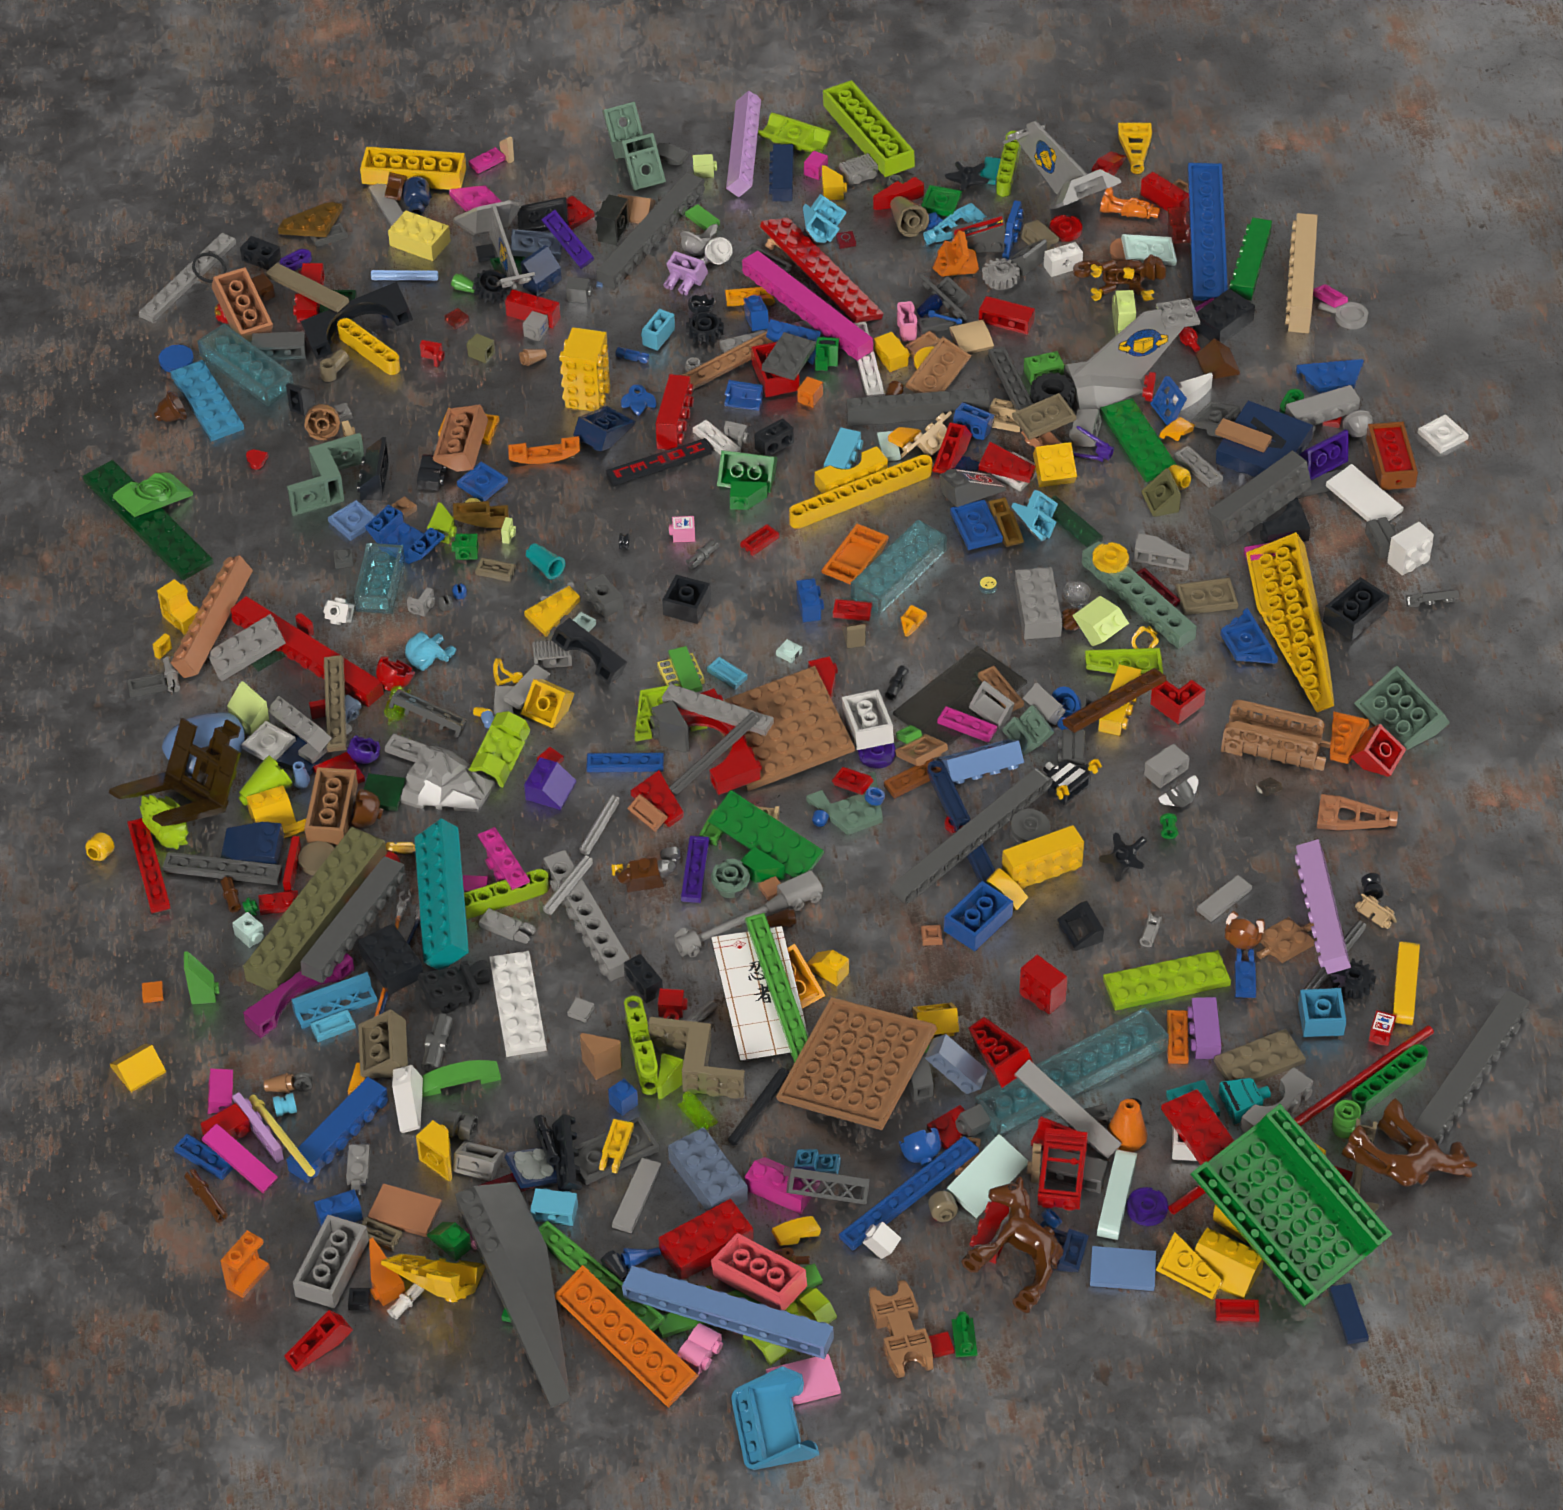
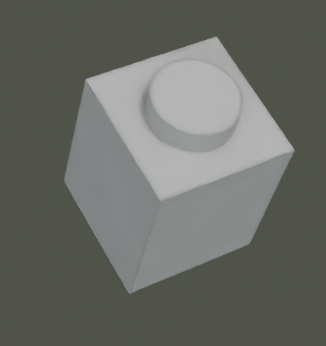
M532 311L523 323L524 337L540 341L549 329L548 316Z

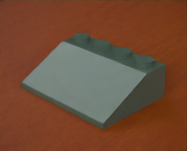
M1398 666L1394 667L1354 703L1375 726L1381 724L1406 748V751L1437 735L1450 723L1444 713Z

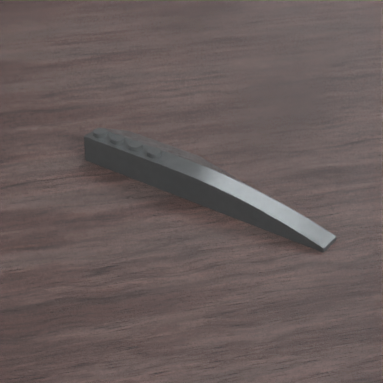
M509 1182L473 1186L456 1193L458 1209L550 1407L553 1408L570 1401L571 1395L548 1249L517 1183Z

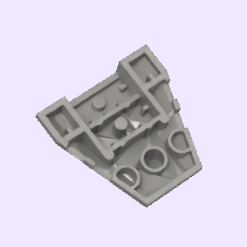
M438 746L425 747L407 774V783L403 788L400 802L424 809V805L435 806L438 810H442V806L453 807L454 811L479 812L494 788L495 781L481 771H469L471 764L453 751Z

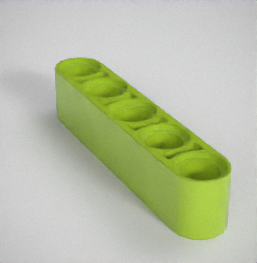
M1009 131L1006 134L1005 140L1008 139L1007 135L1013 134L1018 131ZM1017 140L1008 142L1003 147L996 181V193L1002 197L1009 196L1012 191L1021 145Z
M543 869L527 872L526 875L530 883L514 890L511 889L506 880H502L464 893L466 919L483 915L488 908L498 910L544 895L549 891L548 873Z

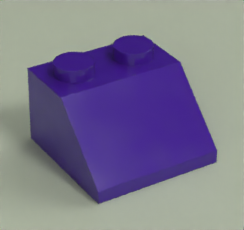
M540 757L524 784L525 799L561 810L576 784V779L558 762Z

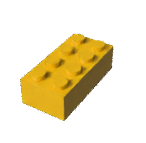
M1074 825L1003 850L1002 870L1021 889L1035 883H1041L1046 879L1057 877L1082 867L1084 841Z

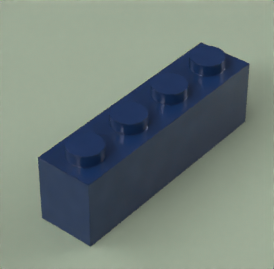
M773 144V151H770V161L773 162H770L769 170L773 173H769V183H772L769 184V195H772V201H793V144Z

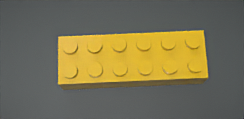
M366 147L360 167L362 184L387 185L389 172L405 175V182L410 177H422L428 181L432 189L450 190L462 188L466 172L465 153Z

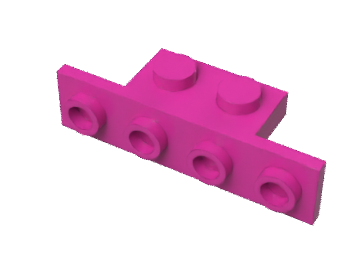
M495 827L478 834V838L487 852L486 865L489 870L492 869L494 871L497 882L506 880L512 890L530 883L526 873Z

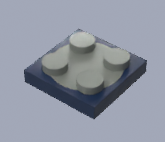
M542 1147L506 1153L505 1159L520 1189L557 1183L556 1170L554 1166L547 1163Z

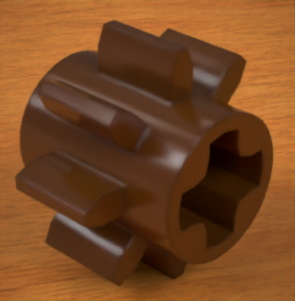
M1068 607L1061 612L1063 615L1061 616L1062 626L1066 630L1075 631L1080 628L1072 616L1079 611L1078 609H1070Z

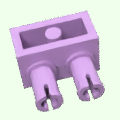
M674 251L666 264L670 275L663 286L666 289L673 290L679 279L684 280L678 291L681 294L688 295L693 284L700 286L708 274L704 261Z

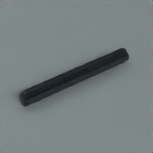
M782 1067L777 1071L730 1135L728 1142L732 1146L739 1145L783 1085L789 1074V1071Z

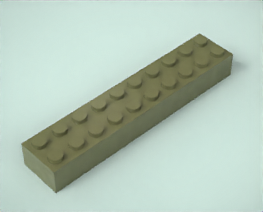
M354 827L350 828L243 965L246 981L272 992L301 968L300 961L380 860L387 854L384 840Z

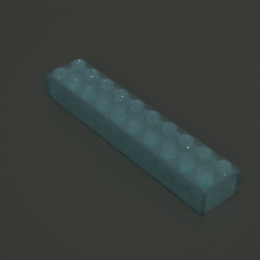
M1143 1008L1036 1064V1066L1074 1100L1168 1049L1169 1035L1150 1012ZM1018 1078L1003 1088L998 1084L975 1096V1106L981 1104L990 1117L991 1122L988 1128L995 1137L998 1134L1004 1137L1040 1118V1116L1053 1111Z

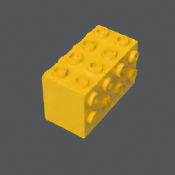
M572 327L568 339L564 341V351H561L559 361L562 362L560 374L563 375L561 386L564 387L562 399L565 400V408L595 411L605 405L606 394L610 392L607 332Z

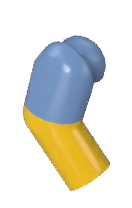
M481 707L473 709L474 716L481 717L485 728H489L494 719L492 710Z

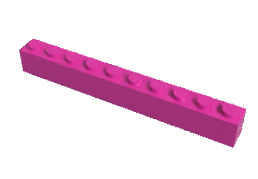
M756 251L742 260V271L745 276L752 279L757 285H760L767 293L773 295L780 303L786 305L792 312H795L802 320L808 322L814 329L820 331L826 338H839V347L849 356L858 361L873 351V338L761 252Z

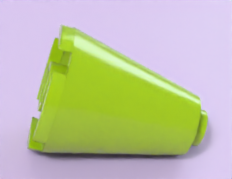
M268 756L241 788L238 798L244 806H247V796L282 785L286 790L293 783L287 773L278 766V763L271 756Z

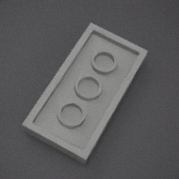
M270 614L211 649L208 657L218 678L224 681L286 642Z

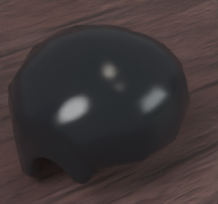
M707 294L702 296L692 295L688 300V307L694 314L700 312L711 313L716 304L715 298L710 300Z

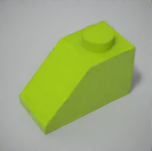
M438 502L427 530L431 527L444 534L445 538L441 543L450 544L452 537L456 535L457 527L454 526V518L444 505Z

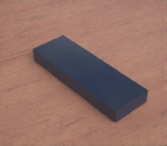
M1351 1283L1330 1286L1329 1291L1347 1345L1367 1342L1369 1336Z

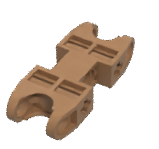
M905 1280L897 1281L898 1291L892 1296L883 1295L880 1290L877 1291L876 1287L869 1288L871 1314L876 1328L887 1327L891 1336L884 1338L883 1349L889 1366L897 1378L905 1377L904 1366L910 1361L920 1363L922 1367H925L926 1371L933 1370L932 1347L926 1329L914 1330L911 1321L918 1319V1306L913 1292Z

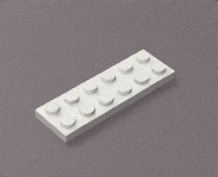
M529 951L489 957L506 1057L547 1051Z

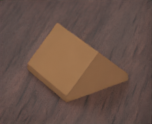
M618 194L619 197L628 199L630 223L639 224L654 208L655 200L651 198Z
M586 1033L580 1034L582 1061L596 1080L622 1067L621 1040Z

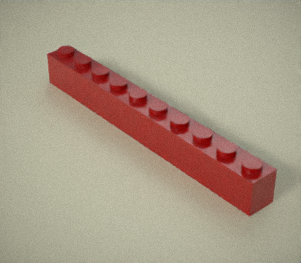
M247 596L231 608L232 621L244 629L271 614L286 642L275 650L284 653L289 659L295 660L303 668L312 671L317 677L325 679L324 657L338 656V653ZM344 658L345 694L357 699L360 704L370 707L384 695L382 682Z

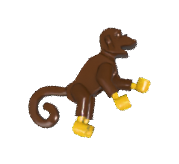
M1150 254L1144 259L1143 263L1140 260H1108L1104 263L1091 260L1081 261L1073 266V274L1079 278H1086L1090 275L1097 278L1102 273V279L1106 284L1100 287L1099 290L1097 288L1091 289V293L1095 294L1091 296L1094 301H1098L1103 295L1115 291L1117 284H1129V289L1133 290L1136 295L1142 297L1144 301L1154 300L1151 295L1154 294V291H1146L1141 287V282L1144 281L1145 277L1153 281L1155 278L1163 280L1166 277V267L1162 259Z

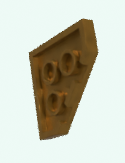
M324 203L285 218L278 227V232L282 235L327 237L343 210L342 203Z

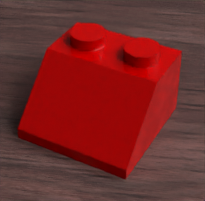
M1378 724L1365 731L1350 757L1363 770L1389 777L1404 755L1406 748L1381 724Z

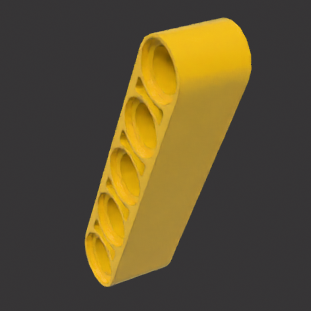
M343 318L338 321V334L341 341L385 373L395 375L400 372L399 355L351 319Z
M1399 942L1393 1002V1015H1397L1395 1023L1413 1025L1420 944Z

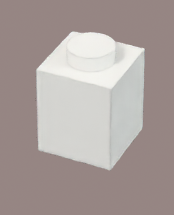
M881 1222L876 1226L873 1224L865 1232L867 1236L862 1243L882 1259L893 1252L901 1237L884 1222Z

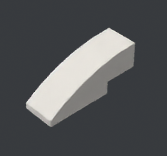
M1212 373L1179 383V389L1187 398L1181 410L1193 405L1207 394L1212 388ZM1174 395L1173 403L1176 405L1178 398ZM1168 398L1166 399V404H1167V405L1169 404V399H1168Z

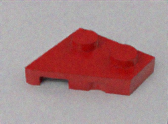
M961 1105L927 1124L929 1132H932L931 1128L938 1129L941 1146L945 1150L960 1140V1136H963L957 1130L955 1124L959 1114L966 1111Z

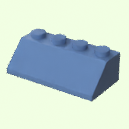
M1006 739L937 758L938 761L943 762L954 785L964 783L965 779L970 777L972 780L983 778L985 773H990V775L1001 773V769L1008 768V770L1019 768V764L1024 763L1020 742L1013 739Z

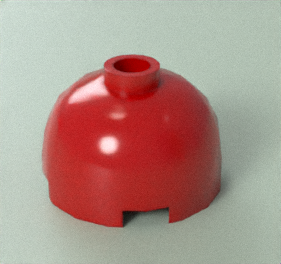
M382 656L376 667V677L382 682L383 688L388 691L405 688L415 672L411 671L412 667L398 659L396 662L388 660L389 657Z

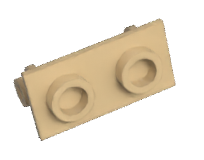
M1361 894L1363 901L1357 902L1355 906L1359 913L1368 919L1374 913L1375 916L1371 920L1383 929H1388L1391 926V920L1395 923L1397 922L1393 910L1387 906L1384 908L1380 906L1379 902L1371 895L1367 897Z

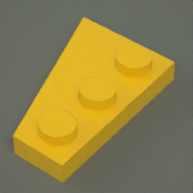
M568 586L525 610V617L547 637L550 634V630L554 626L557 627L560 623L561 618L564 615H568L580 602V596Z
M1174 1232L1156 1271L1214 1300L1223 1280Z

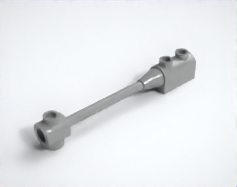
M812 870L777 885V896L762 907L698 935L694 930L689 932L687 928L678 930L674 936L676 948L682 957L685 955L695 957L700 952L699 949H701L702 941L745 923L746 917L781 911L786 908H793L795 911H799L804 907V903L809 900L812 903H817L821 900V895H823L822 885Z

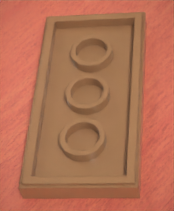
M942 336L908 380L905 387L914 393L946 391L972 355Z

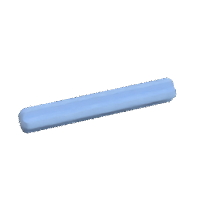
M437 270L371 271V280L437 281L439 278Z

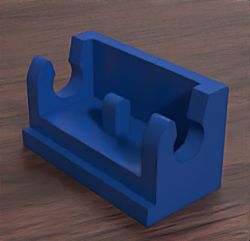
M729 380L725 391V406L759 411L763 401V385Z

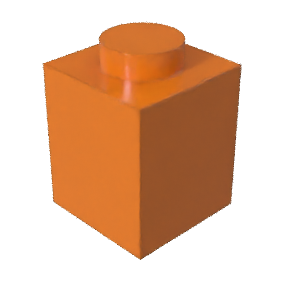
M807 376L798 388V403L814 408L823 395V382Z

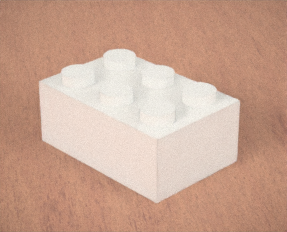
M879 689L842 697L843 716L857 750L894 743L893 724Z

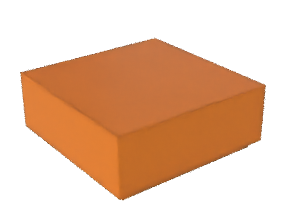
M162 981L142 983L143 1003L164 1001Z

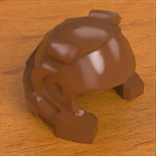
M1232 911L1226 920V940L1235 948L1241 950L1255 947L1262 940V933L1265 931L1264 919H1257L1255 927L1252 922L1246 919H1237L1238 913Z

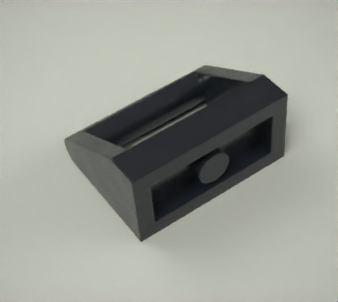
M1088 901L1079 903L1058 918V922L1074 950L1077 951L1103 942L1104 929ZM1081 918L1089 934L1078 941L1068 922Z

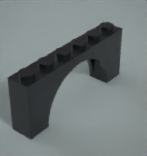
M394 282L353 299L338 313L329 309L300 321L316 359L333 353L331 347L332 340L338 331L337 323L340 319H353L366 314H380L392 319L397 326L412 321V315L398 283Z

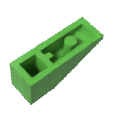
M188 951L184 952V970L191 1003L216 1002V994H219L220 990L219 982H215L214 974Z

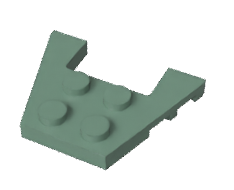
M875 771L868 773L867 775H870L874 780L869 788H878ZM822 790L806 796L807 803L813 804L819 810L828 813L830 821L847 835L883 823L881 805L869 804L865 800L866 792L863 795L857 794L832 804L828 801Z

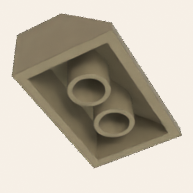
M390 1009L358 1024L360 1076L393 1078L394 1069L408 1066L406 1020Z

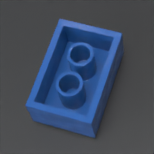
M981 881L944 916V932L975 952L1012 917L1013 901Z

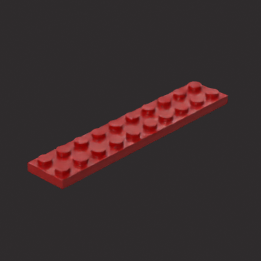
M785 217L761 221L760 227L855 323L882 319L884 313L810 238L804 236L801 229L791 219Z

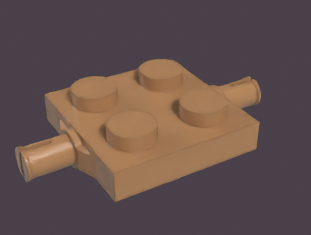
M1287 917L1269 927L1262 933L1260 943L1264 946V949L1256 952L1257 957L1261 960L1267 955H1272L1284 963L1314 946V939L1307 933L1311 931V926H1314V924L1309 922L1304 926H1299L1290 917Z

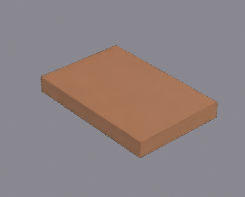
M383 1183L367 1217L392 1228L427 1237L442 1206V1200Z

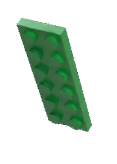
M1133 398L1100 407L1101 415L1145 482L1154 480L1166 468L1177 465Z
M730 790L708 820L711 825L749 850L756 847L784 864L785 873L792 878L811 871L825 853L824 850L732 790Z

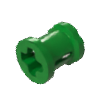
M1166 813L1160 817V824L1162 825L1161 836L1163 838L1173 839L1179 834L1176 828L1177 816L1175 814Z

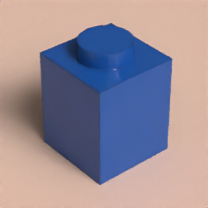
M625 1078L608 1089L609 1104L620 1115L623 1116L638 1106L637 1090Z

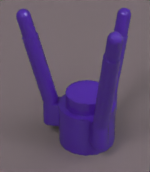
M1077 426L1079 431L1096 441V454L1098 456L1073 453V456L1095 459L1101 462L1104 459L1110 460L1114 447Z

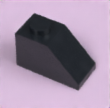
M286 384L290 411L305 416L308 410L316 403L314 390L298 384Z

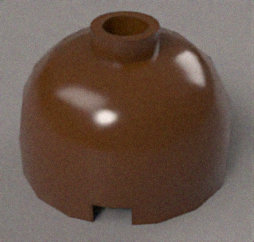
M364 789L358 791L353 806L354 810L350 826L368 828L374 825L376 819H381L383 809L380 808V800L374 793Z

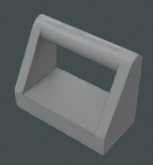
M983 681L973 697L969 708L989 723L997 725L999 730L1010 719L1014 702L989 683ZM987 691L989 694H991L993 697H995L997 700L1003 703L1006 706V708H1002L999 704H997L995 701H993L991 698L985 695V692Z
M464 1141L454 1153L452 1172L491 1181L495 1178L501 1164L504 1150ZM467 1150L473 1151V1152H477V1153H481V1154H485V1155L494 1156V1157H493V1158H489V1157H485V1156H481V1155L469 1153V1152H467Z

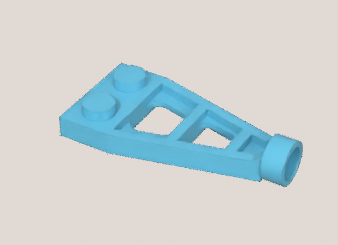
M967 204L957 209L954 214L949 215L933 229L924 232V240L930 245L934 242L952 239V232L945 233L942 230L943 228L949 226L952 229L958 226L955 222L960 218H963L967 223L973 222L974 224L983 221V218L987 216L974 204Z

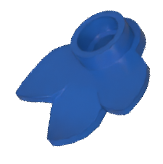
M642 385L631 386L629 393L621 399V407H631L637 416L643 413L646 406L656 408L655 397L646 392Z

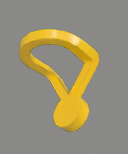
M1141 626L1132 638L1131 644L1133 649H1140L1136 646L1135 641L1143 631L1150 633L1154 638L1148 647L1154 648L1159 642L1156 636L1158 634L1157 631L1151 626L1147 628Z
M500 658L495 659L493 675L497 685H503L510 681L517 684L522 679L523 673L515 672L513 674L504 669ZM498 664L500 665L501 671L507 676H509L508 678L500 680L498 676Z

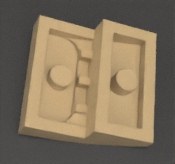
M983 320L949 327L954 344L956 343L958 347L969 354L994 348L992 338Z
M993 399L989 412L995 415L992 428L1020 433V427L1012 418V413L1016 412L1011 401Z

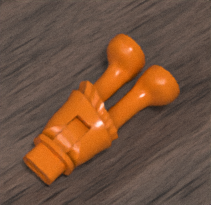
M1112 187L1106 189L1100 206V212L1121 213L1122 216L1126 215V217L1150 219V217L1158 219L1161 209L1154 207V204L1150 206L1149 202L1138 198H1117L1113 195Z

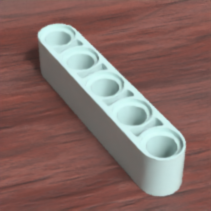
M1116 1150L1097 1236L1114 1240L1119 1239L1136 1166L1137 1153Z

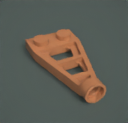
M1321 794L1317 828L1339 831L1384 828L1388 826L1396 827L1398 811H1386L1345 797ZM1347 808L1353 810L1356 813V817L1352 820H1340L1338 818L1339 809ZM1366 812L1375 815L1376 818L1375 820L1362 821L1360 820V813Z

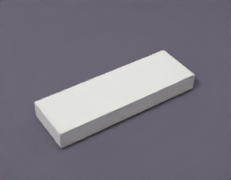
M705 420L693 427V433L700 439L705 438L710 447L720 455L721 450L741 452V448L709 421Z

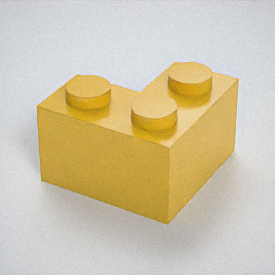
M174 579L157 590L161 613L165 619L186 635L189 630L188 627L195 619V614L199 611V608L193 606L188 600L186 586Z

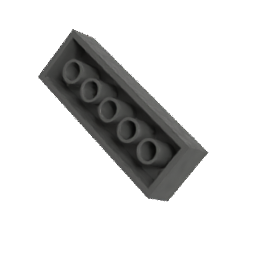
M1292 450L1208 510L1214 536L1229 546L1301 493L1308 490L1312 484L1307 461Z

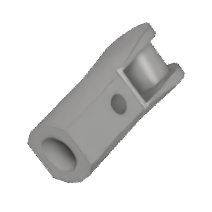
M1151 913L1149 914L1139 941L1141 946L1152 947L1162 922V916L1158 918L1152 916Z

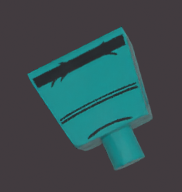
M1252 1078L1220 1082L1218 1095L1234 1125L1241 1122L1242 1116L1254 1104L1263 1106V1099L1270 1098L1271 1092L1268 1086L1257 1088Z

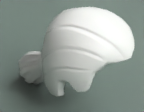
M723 237L711 239L705 247V256L700 260L704 261L705 266L709 262L716 265L727 262L732 256L731 242Z

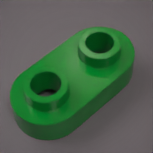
M1299 389L1289 390L1280 404L1279 412L1285 414L1286 404L1304 399V393Z

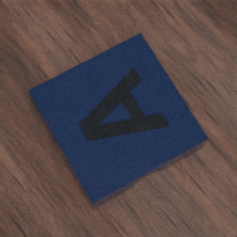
M1248 400L1236 418L1235 423L1272 436V441L1265 453L1224 438L1216 450V464L1255 478L1292 450L1298 455L1305 451L1312 440L1313 425Z

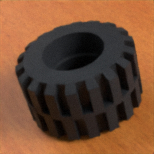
M1050 372L1049 374L1044 373L1042 376H1037L1036 380L1032 381L1030 398L1033 404L1060 393L1069 407L1073 409L1075 385L1070 378L1060 375V373L1053 374V372Z

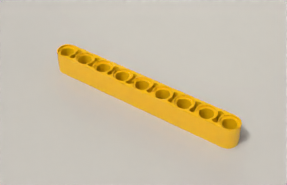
M920 455L797 503L789 508V524L796 529L803 528L925 480L932 475V458L928 455Z

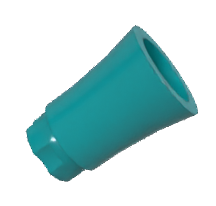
M533 543L526 550V557L548 579H555L564 571L565 559L550 552L545 547Z

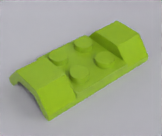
M771 112L768 124L763 131L758 130L757 135L778 144H793V149L801 151L803 149L809 153L813 151L822 153L828 145L831 131Z
M509 711L496 713L469 771H484L495 777L498 785L503 788L531 731L526 720Z
M808 1288L785 1310L790 1314L805 1316L810 1320L827 1324L837 1318L830 1301L817 1288ZM743 1335L745 1340H752L763 1352L770 1366L792 1351L789 1348Z

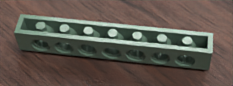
M1100 541L1082 551L1083 566L1089 569L1097 579L1101 580L1108 589L1115 592L1133 611L1150 623L1158 633L1167 638L1169 643L1180 649L1196 639L1197 626L1129 566L1117 573H1105L1094 566L1092 553L1098 545L1102 544Z

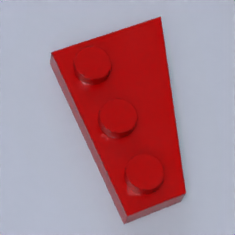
M989 442L979 463L978 470L1030 483L1036 466Z
M659 770L630 790L633 798L640 794L665 814L668 818L664 823L668 827H671L684 817L683 810Z

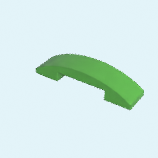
M465 1061L428 1072L422 1076V1097L440 1094L441 1088L480 1080L481 1084L501 1080L497 1061Z

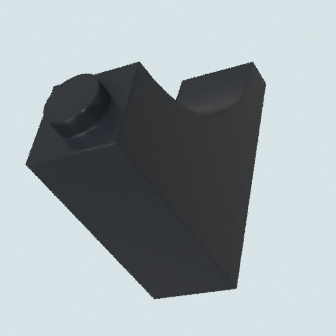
M1298 497L1286 504L1287 508L1280 516L1263 522L1262 530H1260L1261 541L1271 543L1296 532L1303 542L1309 541L1311 528Z

